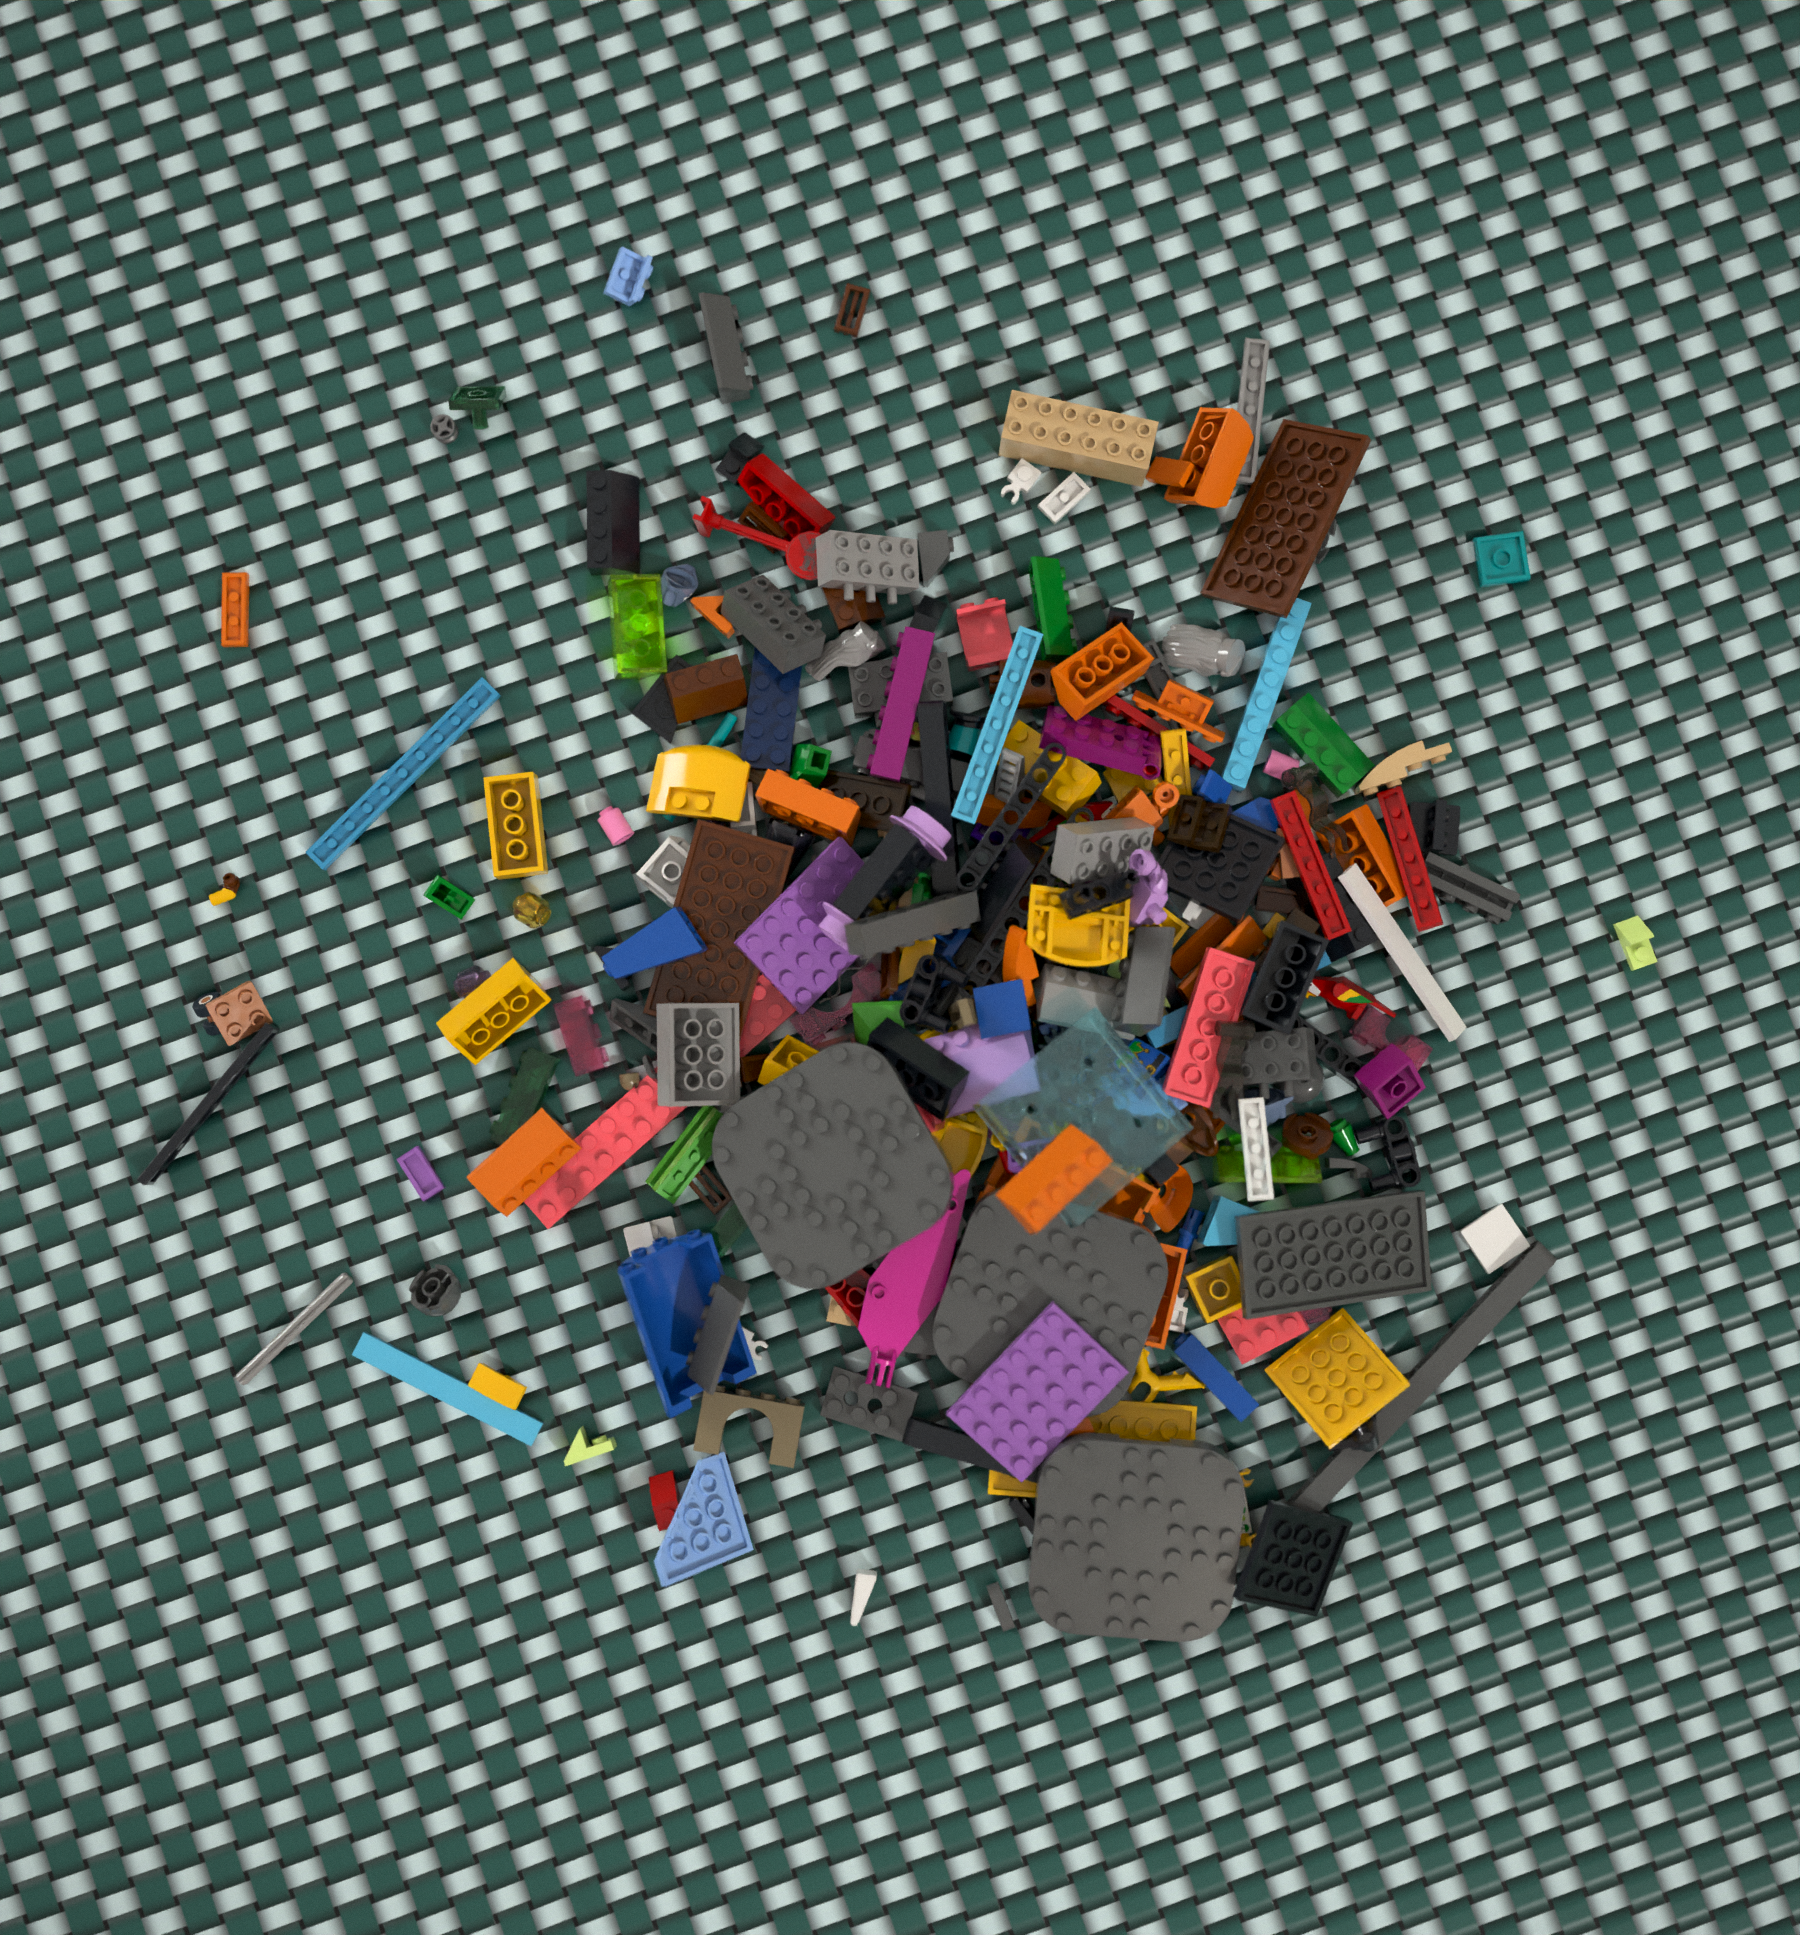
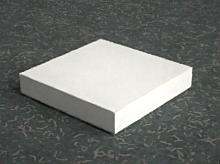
M1498 1204L1459 1230V1233L1487 1274H1490L1530 1247V1244L1503 1204Z

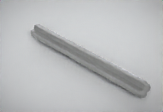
M342 1273L236 1374V1380L241 1385L248 1384L353 1283V1279L347 1273Z

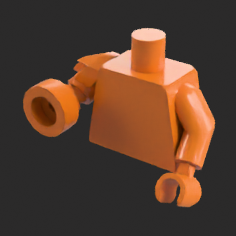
M1170 782L1158 783L1154 787L1152 802H1150L1145 793L1135 785L1103 820L1137 817L1155 827L1152 844L1157 846L1165 838V835L1158 827L1164 822L1163 818L1168 815L1171 807L1178 802L1179 791Z

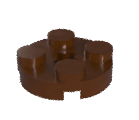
M1305 1113V1116L1293 1114L1283 1124L1281 1143L1292 1152L1302 1155L1309 1160H1314L1318 1158V1155L1324 1154L1329 1150L1333 1140V1132L1330 1130L1331 1125L1329 1122L1317 1114ZM1311 1133L1312 1135L1305 1136L1303 1134Z

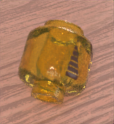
M526 892L522 896L519 895L513 902L515 919L530 928L545 925L551 916L549 902L534 892Z

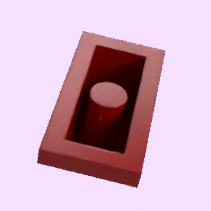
M674 1470L648 1477L652 1507L659 1531L669 1528L681 1500Z

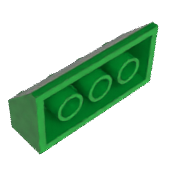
M1033 556L1030 558L1028 572L1037 630L1043 634L1040 642L1042 660L1061 663L1077 652L1076 639H1071L1070 629H1073L1072 614L1067 615L1066 605H1070L1068 590L1063 589L1062 582L1066 581L1065 567L1060 566L1059 559Z
M1309 692L1271 725L1337 799L1375 766Z

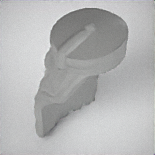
M860 621L853 630L848 629L842 632L835 640L826 643L823 646L821 657L808 662L805 670L813 678L821 681L835 667L859 666L886 649V645L878 631H875L865 622Z
M1173 624L1170 626L1171 630L1167 632V636L1163 637V657L1168 666L1187 668L1206 677L1218 674L1222 677H1229L1237 674L1244 662V642L1240 639H1232L1220 631L1197 625Z

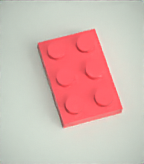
M1242 1308L1217 1319L1242 1365L1310 1329L1300 1311L1245 1319L1242 1317Z

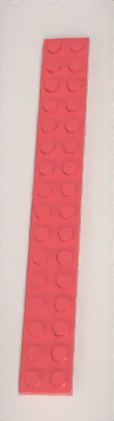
M763 974L758 977L742 1037L739 1041L740 1057H745L797 1011ZM647 1075L639 1082L636 1089L634 1086L575 1138L582 1149L531 1194L524 1203L544 1226L550 1229L688 1106H658L657 1083Z

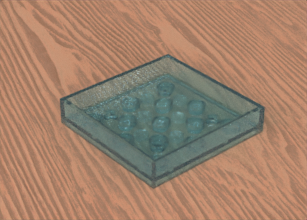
M1096 1007L1086 1012L972 1106L1022 1169L1070 1124L1095 1140L1113 1161L1058 1212L1070 1228L1077 1227L1193 1129V1126ZM1085 1058L1092 1060V1066L1085 1064ZM1027 1106L1034 1108L1033 1115L1027 1112ZM1135 1118L1141 1121L1140 1127L1135 1126Z

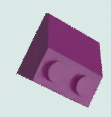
M1393 1043L1380 1051L1376 1057L1354 1074L1361 1090L1387 1120L1426 1088L1411 1058Z

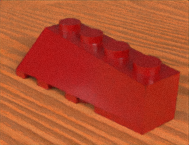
M764 453L748 461L737 479L750 498L757 505H760L765 513L789 534L784 539L785 541L790 542L798 534L807 531L823 534L828 531L836 518Z
M864 1268L837 1284L825 1287L857 1328L868 1280L872 1275Z

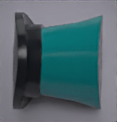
M950 709L949 713L954 716L953 727L949 733L950 756L971 760L986 717Z

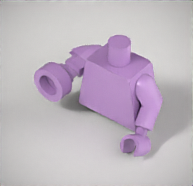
M1137 849L1129 858V868L1137 871L1138 874L1135 877L1139 876V882L1133 886L1134 896L1130 898L1129 927H1140L1142 924H1161L1167 918V913L1162 909L1168 899V893L1166 892L1168 883L1167 873L1164 869L1162 870L1150 851Z

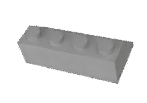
M1044 964L1034 983L1038 1021L1133 1040L1135 1037L1132 1034L1113 1030L1114 1021L1111 1019L1113 1008L1116 1006L1117 996H1115V989L1120 979Z

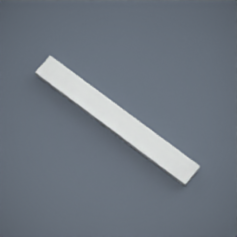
M1355 863L1349 866L1338 879L1449 1042L1456 1040L1467 1028L1358 865Z

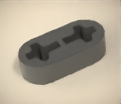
M999 1582L987 1585L990 1599L1003 1632L1015 1628Z

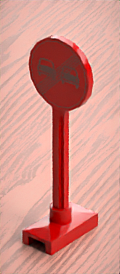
M701 496L700 501L704 508L701 516L694 514L692 518L700 535L709 538L713 528L723 529L786 553L787 566L794 575L805 580L817 579L816 537L821 535L820 532H803L788 542L725 519L723 515L717 514L710 498Z

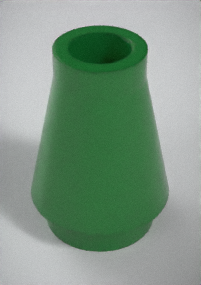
M1339 1118L1330 1123L1333 1141L1343 1150L1347 1157L1356 1154L1360 1149L1350 1122H1347L1345 1118Z

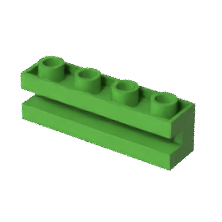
M712 1105L702 1106L645 1181L655 1192L672 1204L677 1201L712 1155L713 1134L718 1121L723 1115L722 1112Z

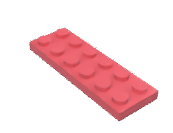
M1206 947L1161 1093L1210 1108L1256 962Z

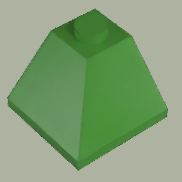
M903 1000L852 1003L855 1039L861 1044L867 1045L869 1034L887 1017L904 1028V1021L899 1013Z

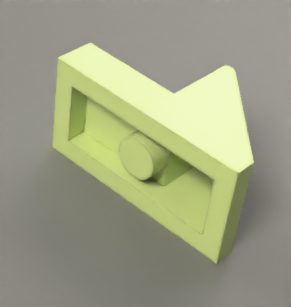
M1639 916L1613 924L1631 971L1657 962L1649 941L1654 935Z
M582 1426L564 1460L565 1466L614 1450L617 1447L615 1438L607 1439L606 1435L592 1439V1444L590 1445L585 1428Z

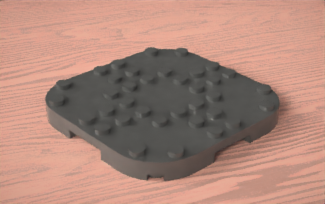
M840 1043L827 1047L732 1105L718 1121L713 1134L712 1155L719 1175L771 1268L783 1280L797 1287L819 1289L843 1281L883 1255L935 1226L944 1217L951 1205L950 1201L955 1185L951 1164L935 1135H932L908 1093L909 1090L897 1069L888 1057L873 1047L858 1043Z
M1002 1185V1187L985 1194L976 1203L969 1216L961 1244L934 1316L933 1343L937 1355L949 1371L961 1379L974 1383L1041 1312L1054 1301L1129 1371L1086 1417L1104 1413L1115 1406L1127 1392L1163 1296L1168 1278V1265L1163 1248L1157 1237L1141 1223L1074 1201H1070L1039 1232L1029 1234L995 1196L1005 1186Z
M1093 1432L1078 1433L1066 1437L1041 1462L1037 1475L1032 1547L1028 1567V1587L1031 1602L1038 1615L1057 1630L1079 1635L1187 1642L1203 1638L1215 1631L1227 1618L1234 1599L1233 1594L1235 1591L1245 1503L1244 1484L1236 1464L1219 1447L1198 1440L1170 1438V1442L1122 1439L1119 1437V1434Z

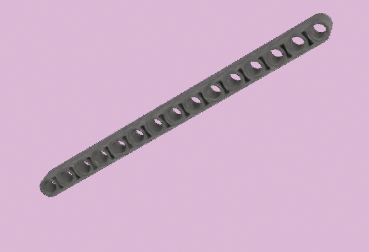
M1539 1240L1530 1244V1247L1522 1252L1405 1376L1410 1386L1376 1412V1425L1379 1436L1377 1448L1371 1452L1356 1451L1351 1448L1335 1450L1285 1504L1320 1512L1555 1264L1557 1258ZM1371 1433L1362 1434L1360 1441H1368Z

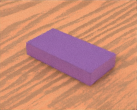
M420 1146L414 1147L396 1159L422 1201H426L446 1188Z

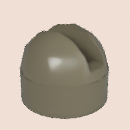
M639 1072L619 1074L620 1084L625 1090L629 1091L634 1086L635 1089L638 1087L640 1082Z

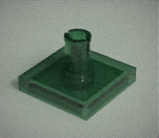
M456 387L448 400L449 410H472L473 429H486L489 427L486 410L500 409L506 397V387Z

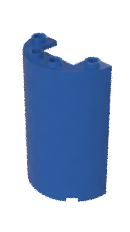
M700 1229L692 1230L686 1235L667 1239V1237L657 1238L652 1242L653 1245L632 1250L630 1252L631 1256L618 1267V1274L664 1411L669 1418H673L692 1408L690 1397L704 1390L687 1375L690 1366L685 1364L690 1350L696 1351L698 1343H694L693 1340L698 1327L702 1329L704 1327L705 1320H702L701 1317L705 1305L711 1306L713 1298L709 1297L713 1281L718 1283L721 1274L725 1275L712 1234L701 1233ZM740 1320L738 1321L718 1383L726 1380L737 1384L757 1373Z

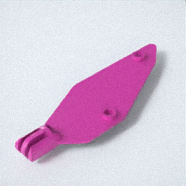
M961 1169L954 1175L955 1185L951 1200L955 1201L956 1204L953 1207H949L944 1217L935 1226L890 1251L868 1280L858 1330L871 1352L866 1384L871 1385L875 1365L878 1363L875 1386H881L885 1368L888 1366L885 1388H890L896 1359L941 1298L948 1278L971 1175L967 1169Z

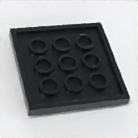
M1231 814L1220 853L1199 850L1169 841L1158 863L1162 870L1164 869L1167 873L1168 891L1240 924L1285 844L1286 838Z
M1269 1500L1233 1597L1238 1601L1317 1617L1353 1522L1344 1517Z

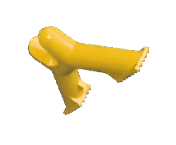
M1144 1346L1127 1392L1130 1394L1140 1382H1147L1150 1389L1142 1401L1151 1403L1160 1391L1204 1389L1205 1385L1188 1372L1178 1374L1174 1371L1172 1375H1156L1149 1368L1147 1357L1150 1352Z

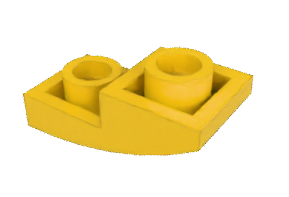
M485 1363L478 1364L468 1383L469 1387L513 1410L517 1409L527 1389L525 1385L508 1375H502Z

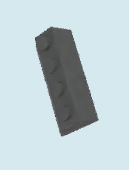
M704 292L698 293L722 405L751 399L749 390H753L754 387L751 375H746L744 367L749 366L746 351L741 352L739 345L744 343L741 328L736 329L734 320L739 319L736 304L731 305L729 296Z
M1136 927L1128 933L1127 957L1120 961L1119 972H1121V976L1115 989L1117 1002L1111 1015V1019L1114 1021L1113 1030L1141 1037L1161 1026L1175 928Z
M722 1274L718 1283L713 1281L709 1297H712L713 1300L711 1306L705 1305L701 1317L702 1320H705L703 1329L698 1327L693 1340L694 1343H698L696 1351L690 1350L685 1364L690 1366L687 1375L711 1395H714L750 1287L749 1283Z

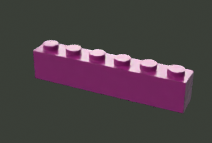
M905 626L904 633L899 632L896 647H899L900 651L898 657L893 656L890 671L894 672L892 681H887L884 693L885 696H888L887 705H881L878 720H882L880 730H875L872 744L877 746L875 754H870L866 768L871 769L870 776L900 782L935 633Z

